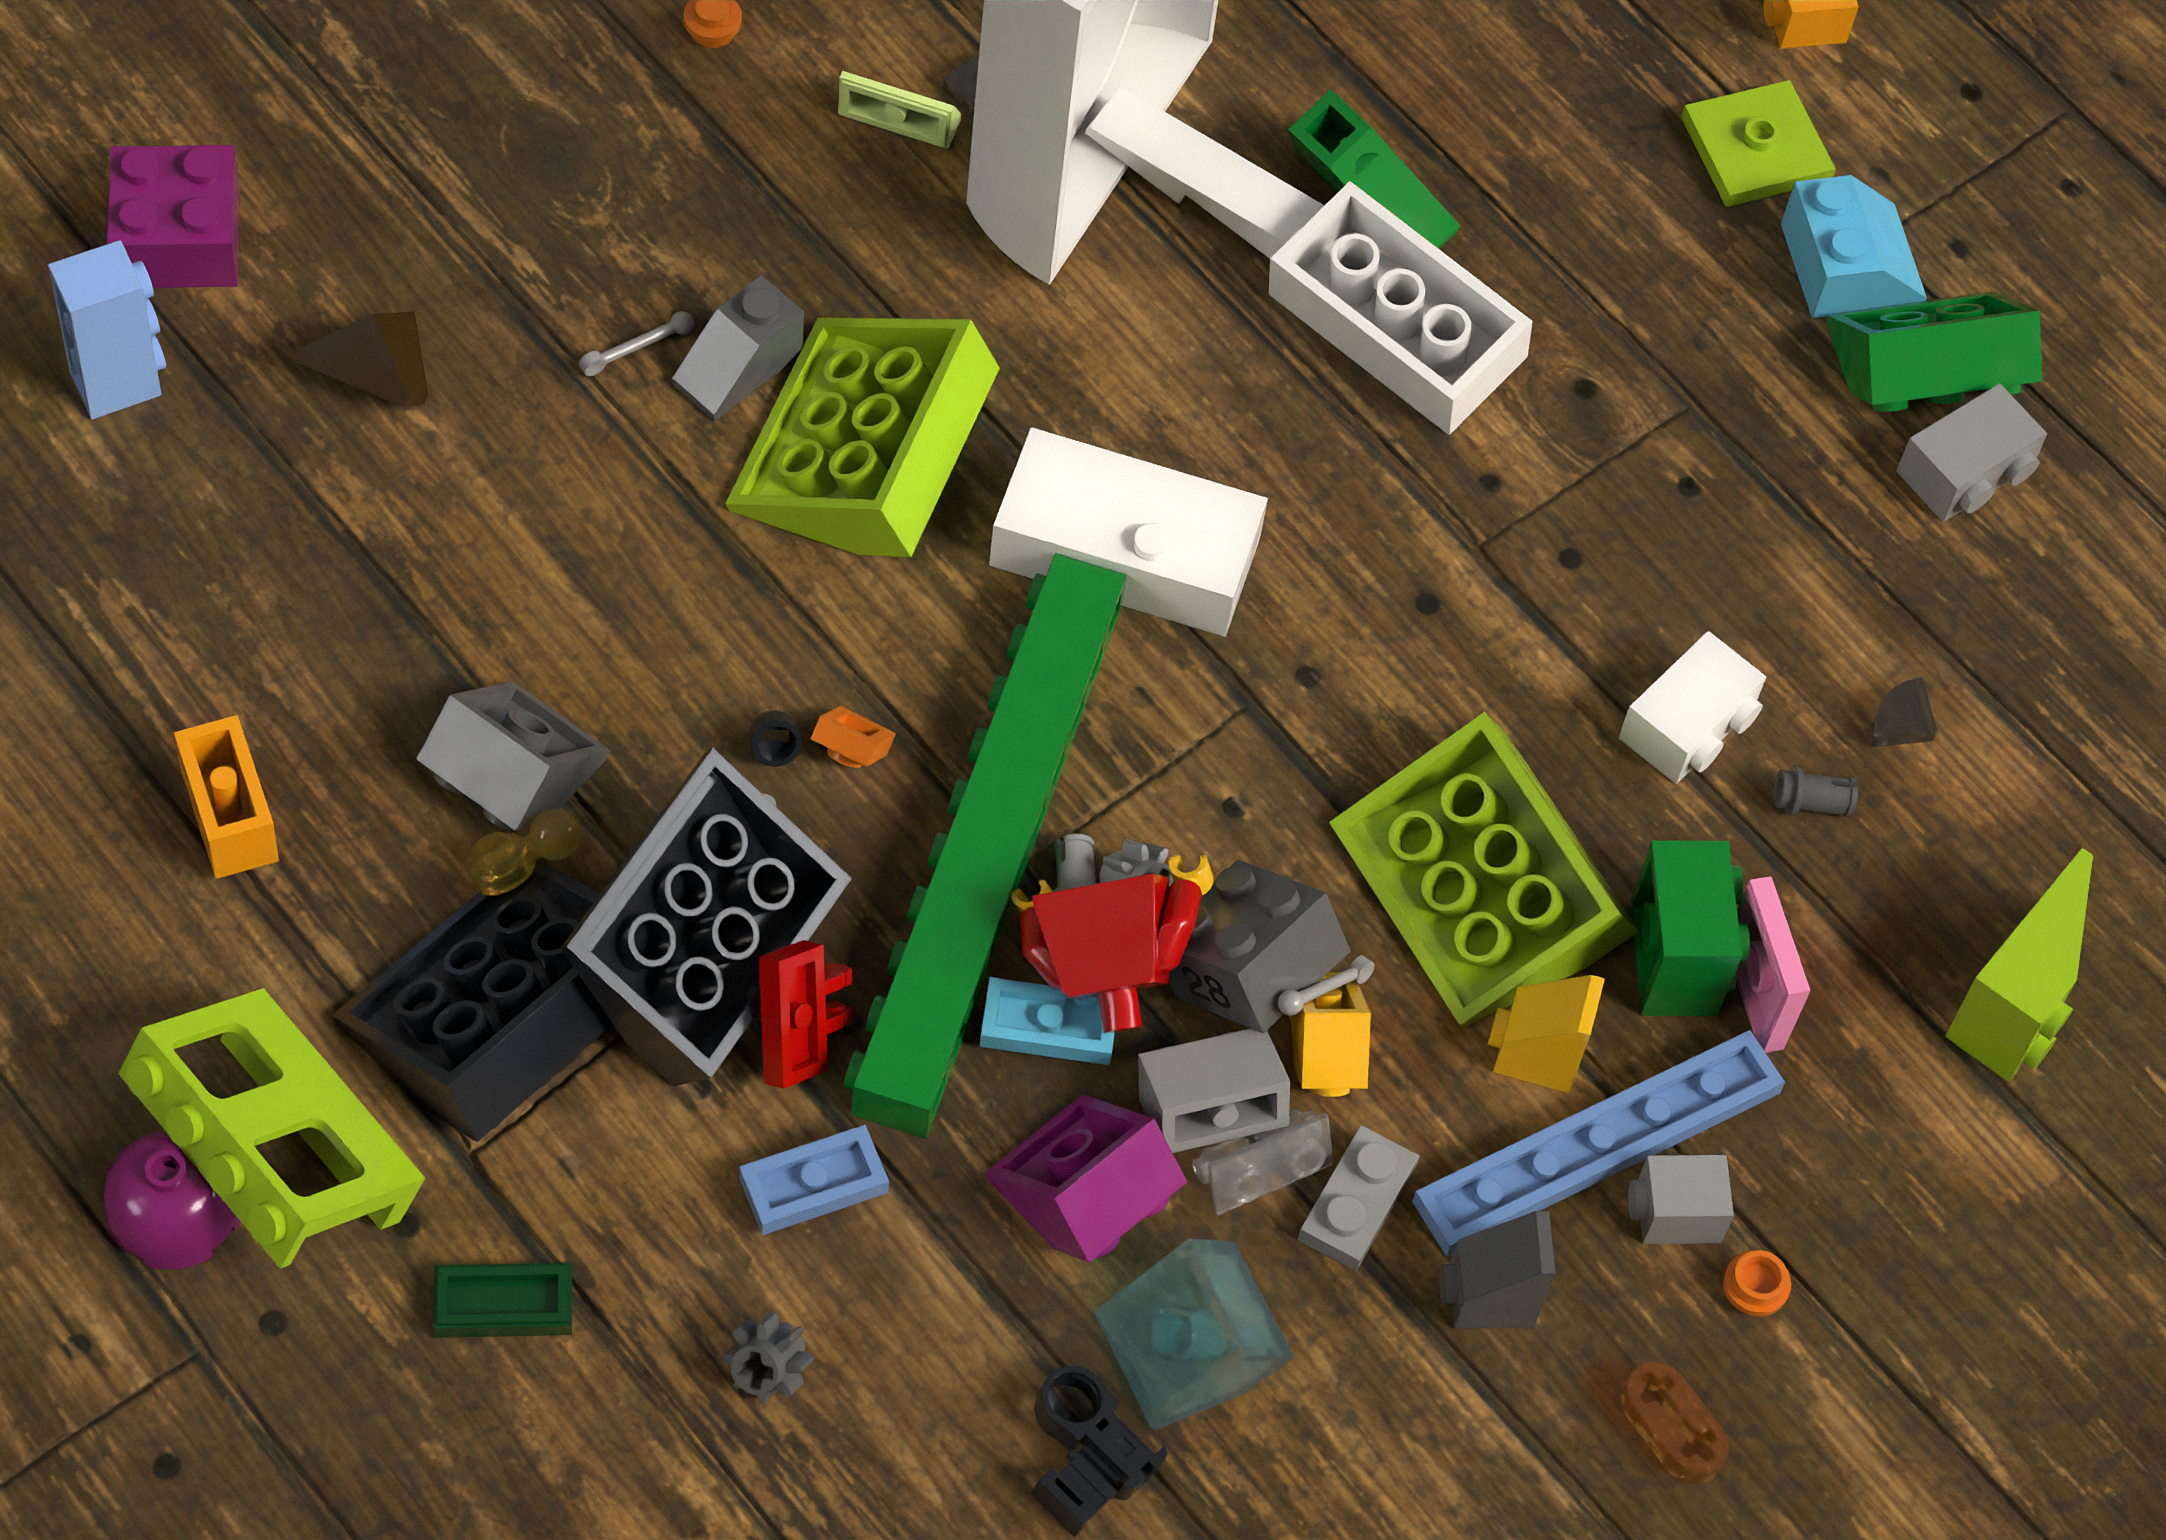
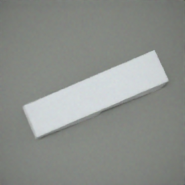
M1122 86L1118 88L1085 131L1088 136L1179 204L1187 195L1268 258H1271L1324 206Z

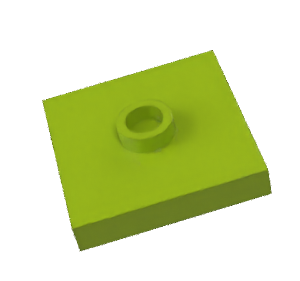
M1790 80L1684 106L1681 119L1726 207L1790 192L1793 190L1796 181L1834 176L1836 168Z

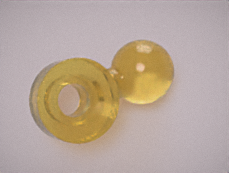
M558 808L547 809L534 818L530 825L529 834L524 837L515 833L493 832L479 839L472 847V853L466 860L465 869L479 893L492 896L508 892L522 884L532 874L536 865V859L543 857L549 860H561L573 854L581 840L580 825L577 819L566 810Z

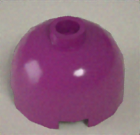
M165 1130L136 1139L119 1152L107 1172L103 1208L112 1239L118 1246L121 1244L127 1252L142 1258L144 1265L151 1268L181 1270L206 1262L213 1256L212 1250L226 1240L232 1229L236 1231L240 1224L237 1216L212 1189L207 1180L178 1145L172 1141Z

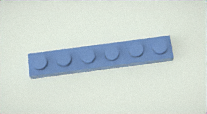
M1748 1030L1417 1190L1412 1202L1444 1254L1449 1256L1454 1253L1458 1239L1534 1211H1541L1647 1159L1648 1155L1660 1153L1780 1094L1785 1081L1751 1030Z

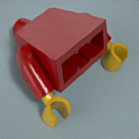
M1201 855V862L1197 869L1185 873L1181 856H1172L1168 863L1174 882L1170 887L1168 877L1147 874L1055 892L1052 891L1045 880H1040V894L1032 896V901L1030 902L1021 889L1014 890L1011 899L1021 913L1020 929L1023 956L1052 989L1062 991L1066 998L1081 1000L1098 997L1104 1034L1142 1028L1137 990L1168 984L1169 972L1180 964L1196 925L1201 897L1211 889L1214 882L1207 856Z

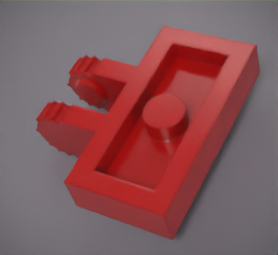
M806 940L760 956L759 986L764 1084L785 1089L828 1071L827 1034L852 1024L853 1007H850L847 1003H826L825 995L851 985L852 968L845 964H824V945Z

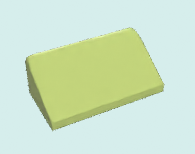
M842 71L840 75L838 114L939 147L949 148L961 121V113L955 106Z

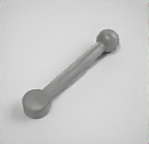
M677 312L673 315L671 322L605 352L591 351L585 354L579 361V366L586 376H594L600 373L607 363L674 333L680 335L690 333L694 327V319L688 312Z
M1358 956L1348 969L1299 992L1295 990L1284 991L1278 998V1007L1282 1013L1288 1016L1296 1015L1302 1010L1305 1003L1353 980L1358 984H1363L1372 975L1375 965L1365 956Z

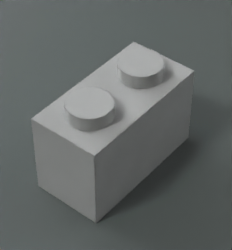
M1999 383L1910 437L1896 472L1940 520L1944 522L1962 510H1965L1967 513L1978 510L1992 497L1994 491L2004 484L2010 482L2011 485L2015 486L2026 480L2039 466L2040 461L2037 456L2047 433Z
M1250 1028L1138 1054L1139 1101L1145 1115L1155 1119L1172 1153L1289 1126L1290 1079L1268 1031L1261 1033Z

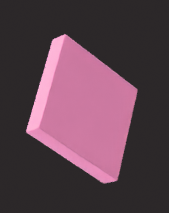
M1769 876L1749 880L1742 895L1741 903L1737 908L1738 923H1746L1750 935L1749 957L1747 962L1739 963L1737 968V986L1754 1036L1765 1053L1784 1050L1811 991L1772 877Z

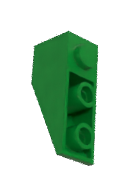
M1331 89L1288 129L1296 155L1335 192L1338 193L1351 181L1438 249L1461 229L1457 221L1379 134Z

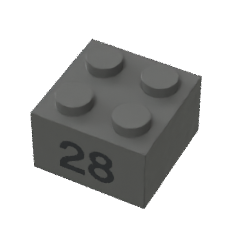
M1237 860L1229 868L1223 870L1213 882L1211 889L1202 895L1196 925L1180 964L1169 972L1168 981L1176 998L1264 1033L1284 1015L1278 1007V998L1284 991L1295 990L1299 992L1318 983L1351 950L1326 892Z

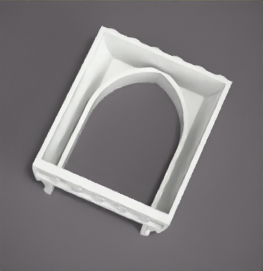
M984 0L966 204L987 236L1008 257L1030 274L1050 285L1129 167L1085 133L1088 126L1120 86L1165 112L1212 42L1218 0Z

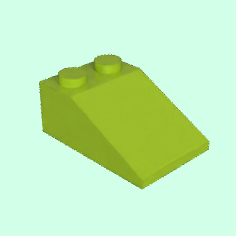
M2084 848L2078 852L1976 976L1945 1035L1946 1038L2007 1082L2013 1078L2024 1063L2033 1070L2039 1065L2055 1043L2057 1038L2054 1036L2073 1011V1008L2064 1002L2077 981L2093 855Z

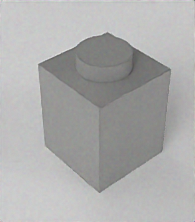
M1727 1155L1647 1156L1638 1180H1631L1628 1190L1630 1218L1632 1220H1640L1643 1244L1722 1243L1734 1217Z

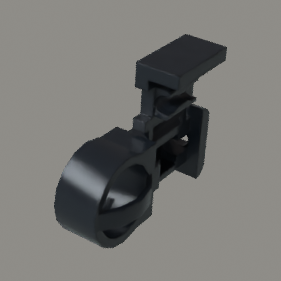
M1072 1365L1060 1367L1050 1373L1036 1395L1034 1412L1038 1424L1045 1433L1058 1440L1069 1451L1065 1458L1070 1463L1059 1474L1051 1468L1038 1480L1031 1494L1076 1537L1083 1530L1087 1522L1115 1495V1498L1124 1501L1129 1499L1156 1474L1167 1457V1449L1164 1446L1156 1454L1153 1453L1114 1414L1120 1402L1106 1389L1100 1378L1087 1368ZM1067 1385L1078 1388L1085 1393L1092 1403L1093 1418L1086 1422L1080 1419L1063 1403L1054 1387ZM1082 1445L1081 1450L1077 1452L1076 1449ZM1120 1482L1123 1486L1117 1494L1114 1487Z

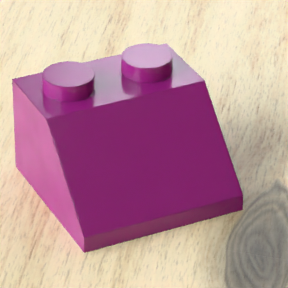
M1083 1094L984 1172L996 1190L1053 1249L1086 1262H1091L1093 1259L1111 1252L1118 1245L1122 1235L1143 1218L1160 1212L1167 1205L1169 1197L1188 1182L1154 1118Z

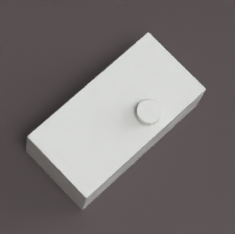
M1351 181L1270 258L1269 295L1448 435L1528 357L1532 320Z
M1031 427L993 525L989 566L1034 579L1036 573L1047 575L1054 554H1061L1126 574L1122 606L1226 637L1260 540L1268 498Z

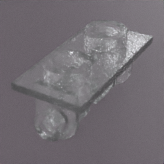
M1298 1108L1289 1111V1126L1254 1134L1256 1143L1250 1144L1245 1137L1227 1140L1213 1147L1203 1148L1201 1150V1157L1193 1160L1192 1165L1199 1182L1203 1185L1209 1182L1211 1184L1213 1206L1216 1215H1221L1334 1165L1328 1115L1324 1112L1316 1116L1311 1109L1301 1112Z

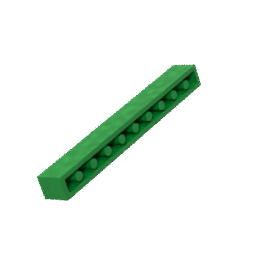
M1057 553L1054 554L1047 575L1036 573L1026 602V609L1033 611L1027 626L1017 623L1008 647L1007 659L1014 661L1008 677L1001 674L997 675L990 693L987 710L995 712L989 728L977 727L970 746L968 762L975 764L969 780L958 778L950 799L948 815L955 816L950 832L938 831L933 842L927 865L928 868L935 870L930 885L926 887L918 884L914 892L907 916V922L914 923L908 942L897 939L892 950L886 976L894 978L888 996L877 994L870 1008L865 1032L872 1033L873 1035L866 1053L855 1050L851 1058L844 1081V1088L853 1090L851 1116L927 1139L1013 905L1011 899L1012 892L1019 889L1121 611L1126 574Z

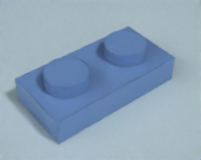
M866 1125L739 1166V1179L762 1235L887 1194L889 1190V1180Z

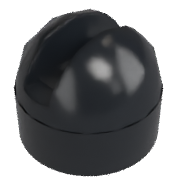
M772 710L765 711L754 719L749 731V742L753 754L758 761L767 766L778 767L792 762L798 756L802 748V736L797 723L787 713ZM768 729L789 730V735Z

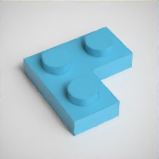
M989 977L979 1047L1110 1065L1115 1033L1104 1034L1098 997L1081 1000L1066 998L1062 991L1052 989L1049 985Z

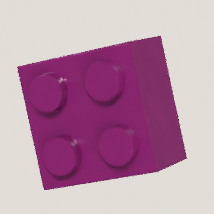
M234 145L111 146L107 244L121 240L131 263L139 260L143 262L153 288L238 287L240 186Z

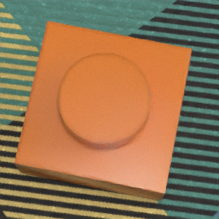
M839 706L819 717L810 739L827 747L826 753L833 760L849 767L859 768L862 765L867 767L887 756L896 733L843 706Z

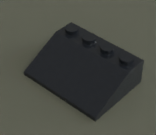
M711 748L703 754L561 949L624 1041L673 1086L709 1079L712 1078L761 1008L759 957L802 940L808 941L852 878L714 748Z
M525 853L331 1016L339 1028L437 1118L478 1142L613 1025L561 949L600 896V893Z

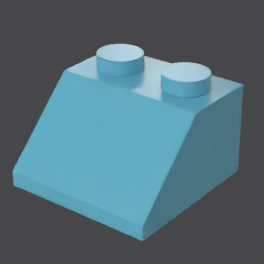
M1852 175L1795 182L1781 226L1812 319L1823 318L1827 314L1926 301L1927 297L1893 202Z

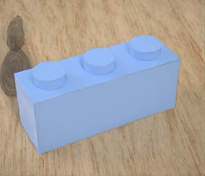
M121 240L48 264L69 372L91 420L161 396L158 370L166 368V362L155 334L160 333V326L149 300L150 297L154 296V291L143 262L139 260L131 263Z

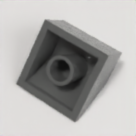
M510 681L451 694L423 745L417 760L435 772L434 779L442 787L451 792L466 795L484 808L483 814L493 824L507 830L518 831L546 823L606 761L611 750L520 685Z

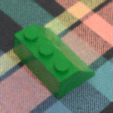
M1996 292L1826 315L1827 328L1850 394L1872 405L1874 411L1893 412L1904 410L1909 407L1908 400L1929 398V402L1937 404L1961 402L1965 400V392L1985 390L1986 392L1999 383L2013 395L2021 392V384L2042 382L2040 311Z

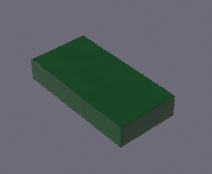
M572 1263L434 1265V1338L572 1335Z

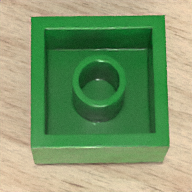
M1651 841L1629 900L1630 917L1639 930L1632 937L1641 1016H1717L1727 992L1735 991L1739 963L1747 962L1749 957L1750 935L1748 925L1746 923H1738L1736 905H1739L1742 900L1743 875L1741 867L1731 863L1729 841Z

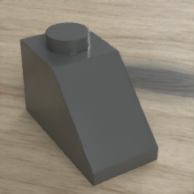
M760 275L716 309L672 377V385L715 422L799 356L803 348L804 311L763 275Z
M1534 1211L1458 1239L1450 1264H1442L1440 1269L1441 1302L1443 1305H1452L1454 1329L1535 1327L1555 1276L1549 1211Z

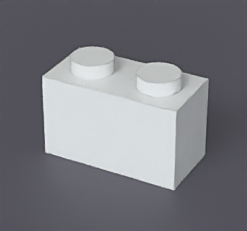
M1708 631L1629 706L1619 739L1677 784L1693 768L1698 772L1704 771L1720 753L1724 745L1721 740L1731 730L1741 734L1753 723L1763 707L1757 700L1766 676Z

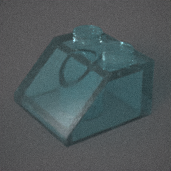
M1188 1239L1094 1311L1151 1429H1160L1241 1396L1294 1358L1235 1241Z

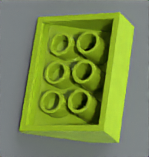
M817 318L725 503L730 512L857 555L912 557L1000 369L972 320Z
M1486 712L1473 719L1329 822L1451 1013L1463 1028L1496 1013L1498 1007L1504 1009L1512 1005L1517 987L1563 980L1586 969L1639 932L1507 733Z

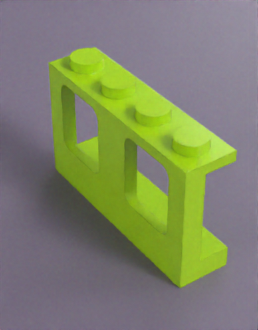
M264 988L142 1027L118 1073L133 1094L139 1098L168 1133L172 1141L178 1145L207 1180L212 1189L222 1198L251 1233L255 1241L261 1245L280 1269L291 1265L305 1238L364 1215H368L380 1230L400 1223L425 1180L422 1173ZM223 1033L220 1039L221 1042L259 1087L225 1099L214 1097L180 1059L174 1049ZM297 1131L341 1184L308 1197L298 1196L288 1188L255 1146Z

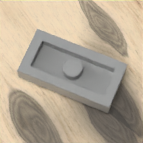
M1361 1125L1301 1227L1298 1241L1357 1272L1414 1172L1420 1155Z

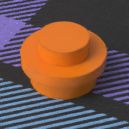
M689 0L684 8V26L696 43L708 48L722 47L731 42L740 30L742 11L735 0Z
M1754 1250L1739 1254L1729 1263L1724 1273L1723 1287L1728 1300L1741 1312L1752 1316H1767L1777 1312L1787 1301L1791 1291V1279L1784 1263L1776 1255L1768 1251Z

